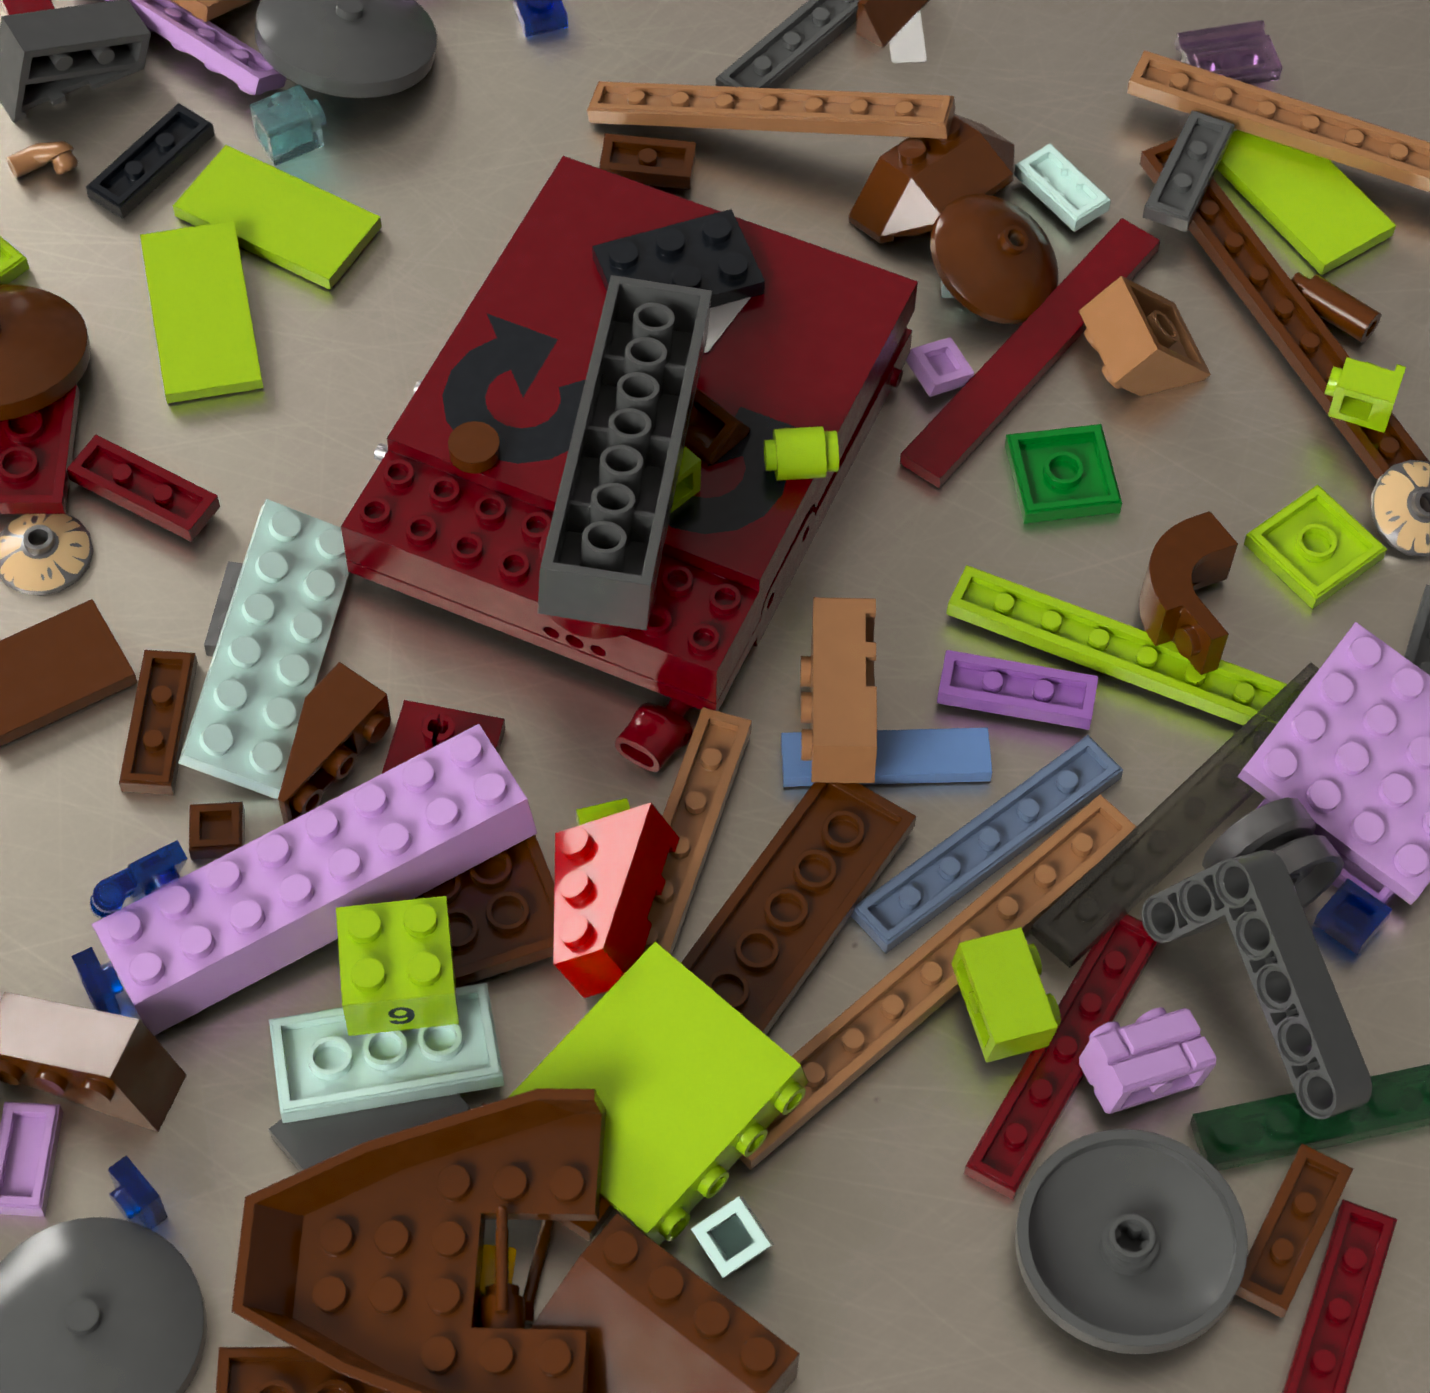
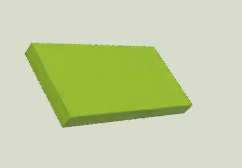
M1240 130L1233 132V136L1217 170L1321 276L1393 236L1396 225L1331 160Z
M228 145L221 149L173 205L175 217L194 226L234 220L240 248L329 290L333 288L382 228L380 216Z
M234 220L141 234L140 239L167 404L262 389L263 383Z

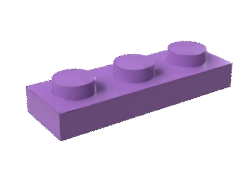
M946 650L937 703L1089 730L1098 676Z

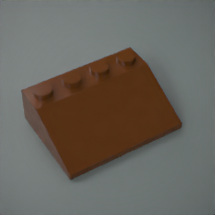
M618 1213L579 1256L530 1328L587 1330L591 1338L587 1393H784L797 1377L799 1353Z

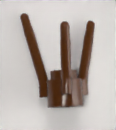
M500 1205L497 1208L495 1284L485 1287V1296H481V1291L479 1292L477 1325H479V1328L525 1329V1324H534V1303L554 1220H542L524 1294L521 1296L519 1286L508 1284V1209L504 1205Z

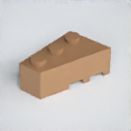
M813 597L811 655L801 656L800 687H810V692H801L800 721L801 723H810V729L801 730V761H811V782L875 783L877 756V686H875L874 677L876 642H873L876 617L875 598Z

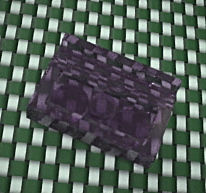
M1263 20L1177 33L1175 47L1176 50H1180L1182 63L1247 84L1280 80L1283 67L1270 36L1266 35L1264 31L1265 23Z

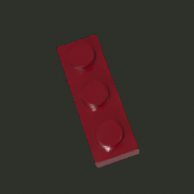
M96 434L67 468L70 481L190 542L196 538L220 508L218 495Z

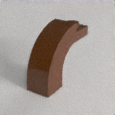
M1210 511L1179 522L1161 536L1152 551L1139 597L1140 617L1144 629L1154 645L1158 646L1173 641L1179 653L1190 661L1200 675L1218 669L1229 633L1199 599L1195 591L1228 578L1238 546L1235 539Z

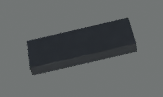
M178 103L86 186L88 198L123 219L215 135L213 123Z

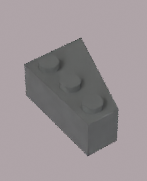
M114 0L1 16L0 102L14 123L26 118L25 110L50 101L52 106L58 105L66 101L64 94L89 84L91 89L94 90L142 70L145 67L151 33L129 0Z

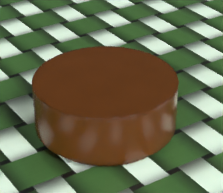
M478 421L463 423L457 426L449 436L450 460L456 468L463 472H485L491 469L500 458L498 433L486 423Z

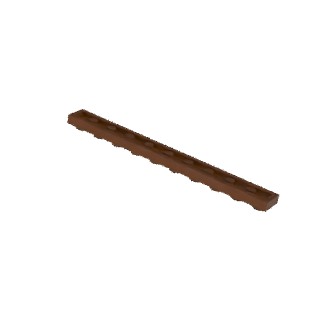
M1178 137L1142 151L1139 164L1154 184H1156ZM1212 178L1188 229L1328 415L1333 397L1324 393L1332 368L1335 366L1343 369L1346 357H1350L1214 178ZM1392 412L1385 433L1330 417L1376 480L1393 465L1408 460L1430 462Z

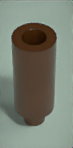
M1297 272L1291 279L1319 317L1361 343H1364L1372 335L1380 322L1381 313L1319 275L1309 279Z

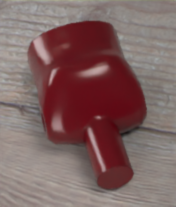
M671 699L665 707L649 702L642 704L634 713L628 726L616 738L615 748L624 758L647 771L658 772L675 752L689 742L693 730L691 723L683 717L692 706L675 699Z

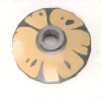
M1408 460L1391 466L1378 478L1371 494V515L1378 533L1392 548L1409 556L1427 557L1430 556V512L1422 509L1420 498L1421 496L1424 497L1430 505V462Z
M66 513L24 514L8 523L0 533V578L6 586L22 594L43 596L63 591L78 582L90 566L93 546L89 531L79 519ZM40 542H45V543L42 544V545H38V546L35 545V544L40 543Z

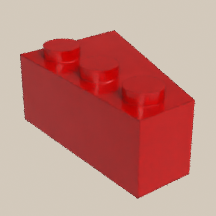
M651 802L555 833L553 964L583 998L609 991L643 954L652 926L647 919L654 896L662 895L666 880L661 874L668 853L676 852L680 839Z

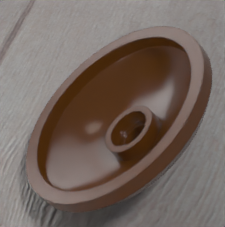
M971 194L951 202L935 220L931 232L930 248L936 271L952 296L974 314L989 321L1002 324L1023 323L1044 303L1058 286L1057 260L1047 235L1028 213L1015 204L992 195Z

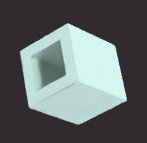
M738 1196L691 1228L722 1278L729 1276L774 1245L742 1196Z

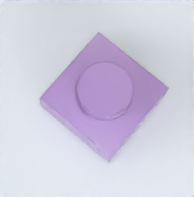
M951 337L912 348L906 359V362L929 397L964 387L975 374Z

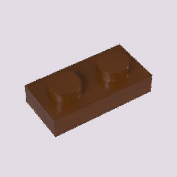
M605 133L599 168L645 185L691 190L696 159V142Z

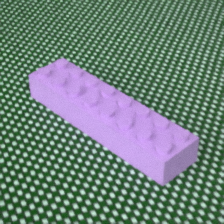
M477 724L93 923L92 926L142 1022L155 1036L338 939L336 907L414 899L537 834L527 797L481 726Z

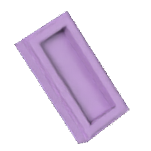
M4 1102L0 1123V1214L45 1217L63 1117V1110L60 1104Z

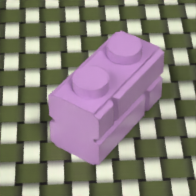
M1159 1007L1141 1015L1134 1024L1120 1027L1118 1022L1113 1021L1095 1029L1089 1035L1090 1041L1079 1056V1065L1089 1084L1094 1086V1093L1104 1112L1112 1114L1202 1085L1217 1064V1057L1205 1036L1201 1037V1029L1190 1009L1183 1008L1167 1013L1164 1008Z

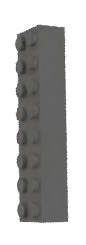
M611 275L540 566L538 614L647 631L708 335L711 290Z

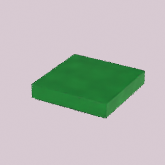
M1102 424L1006 435L1005 449L1024 524L1120 513L1122 500Z

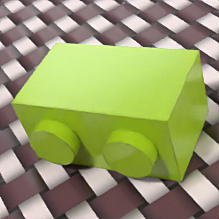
M1022 927L960 942L951 965L986 1063L1048 1047L1058 1025H1060V1011L1053 994L1045 993L1040 979L1042 963L1039 952L1034 944H1027Z

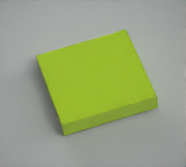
M1316 485L1247 533L1244 545L1311 609L1320 605L1384 559L1387 548L1319 485Z

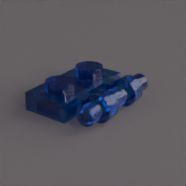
M178 840L128 864L127 868L100 881L95 886L90 897L89 906L91 912L96 917L102 919L120 910L126 899H132L142 893L147 896L180 879L179 874L187 861V857Z

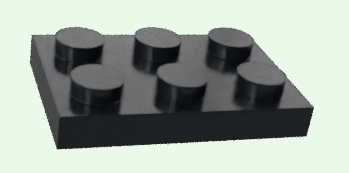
M732 209L592 246L593 261L606 291L608 290L611 275L712 291L710 308L748 297L759 296L765 292V280Z

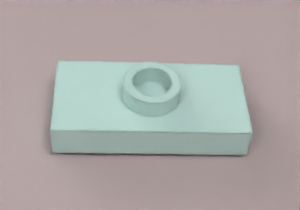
M1051 144L1046 145L1015 164L1014 176L1074 232L1109 211L1111 199Z

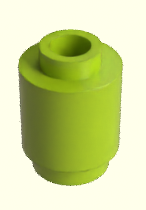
M823 426L773 429V440H764L765 470H775L777 481L826 478L827 472L839 471V445L836 430L824 431Z

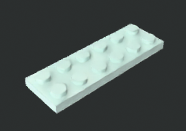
M269 499L265 500L256 522L178 764L278 799L304 700L315 686L349 574L341 527Z

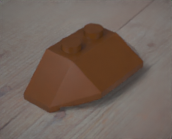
M954 114L947 139L908 137L879 157L849 213V223L880 244L894 241V236H914L930 232L939 214L954 200L971 194L994 195L1013 181L1014 144L985 125Z

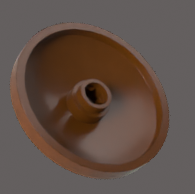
M0 284V421H5L41 410L62 398L82 378L90 360V343L87 327L77 309L58 295L30 286Z

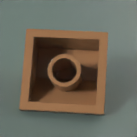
M1120 276L1079 310L1087 328L1084 331V335L1089 344L1099 352L1104 363L1102 372L1107 381L1116 389L1123 388L1142 397L1204 381L1211 375L1176 304L1123 276Z

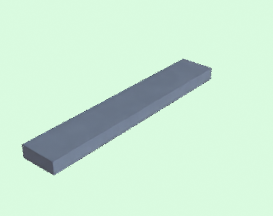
M1087 735L859 902L853 909L851 917L885 954L1119 781L1122 777L1123 769Z

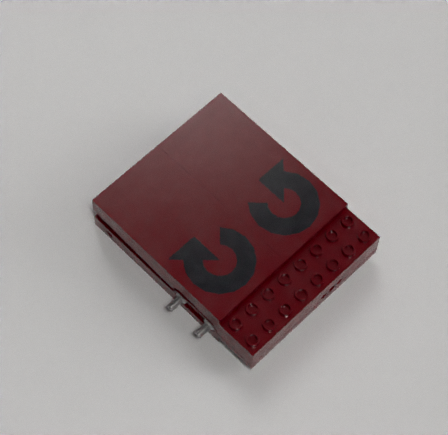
M562 156L423 381L419 380L415 384L414 395L389 433L387 445L383 443L377 445L374 451V458L381 462L341 525L348 572L700 710L704 707L718 711L752 645L758 646L892 387L898 388L903 376L902 368L911 349L912 330L908 329L907 325L915 311L918 281L735 217L765 280V292L762 295L751 297L710 351L704 353L697 387L751 430L743 440L713 465L685 444V447L701 459V487L698 493L670 515L657 578L658 596L653 611L649 616L647 631L634 629L619 637L590 639L573 635L557 625L550 615L538 614L541 566L539 544L545 528L552 521L607 294L593 261L592 246L721 211ZM471 421L483 422L493 427L498 433L500 458L491 469L482 473H466L456 468L451 462L448 439L451 432L463 423ZM823 426L824 431L836 430L839 445L838 472H827L826 478L777 481L775 470H765L763 445L764 440H773V429Z

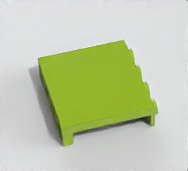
M654 942L509 1097L538 1088L595 1089L606 1108L600 1195L638 1230L660 1245L665 1239L672 1241L680 1235L690 1221V1211L703 1197L706 1199L712 1198L722 1189L729 1178L728 1170L742 1155L748 1157L762 1145L768 1134L766 1128L780 1113L787 1115L797 1107L805 1095L806 1089L804 1087L808 1084V1080L800 1063L657 942Z

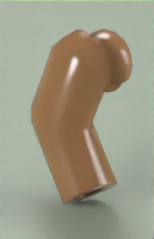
M65 141L36 143L6 157L8 166L15 178L26 175L51 162L55 172L60 175L75 169L78 165V160L72 153L74 148Z

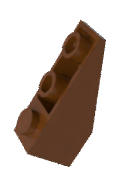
M338 662L305 697L278 797L284 824L315 809L319 805L324 791L336 779L341 780L346 777L354 767L357 756L370 743L374 744L381 740L390 726L391 716L387 693L341 662Z

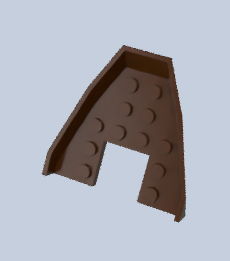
M547 1088L531 1090L363 1142L246 1196L231 1312L333 1370L391 1393H587L591 1338L587 1330L476 1327L486 1219H496V1210L500 1205L507 1207L508 1220L599 1221L606 1108L596 1090Z

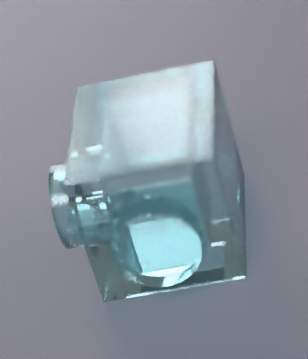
M300 85L277 92L250 104L255 137L274 166L324 146L322 126L326 125L324 111L318 100H310Z

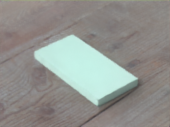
M487 983L456 988L459 1024L349 1036L343 1007L269 1019L280 1113L283 1124L504 1086Z

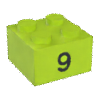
M446 896L336 907L342 1007L349 1036L459 1024L451 927Z

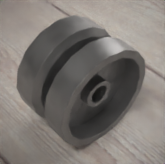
M1286 797L1272 801L1250 812L1230 826L1205 853L1202 866L1204 869H1207L1226 859L1262 850L1273 851L1285 863L1301 905L1305 908L1331 886L1340 875L1344 862L1326 836L1313 835L1316 824L1298 798Z

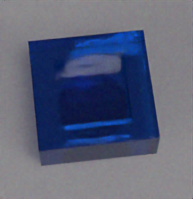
M513 0V7L525 37L568 28V15L562 0Z
M1348 878L1319 911L1314 925L1358 955L1388 920L1392 909Z
M92 947L71 956L94 1009L121 1015L122 1013L115 995L124 991L111 961L100 965Z
M127 1155L108 1168L115 1189L109 1193V1196L128 1221L137 1216L146 1228L152 1230L168 1217L160 1195Z

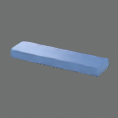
M988 728L877 730L875 783L859 784L989 782L992 778V763ZM801 732L781 733L783 787L812 786L814 782H811V761H801Z

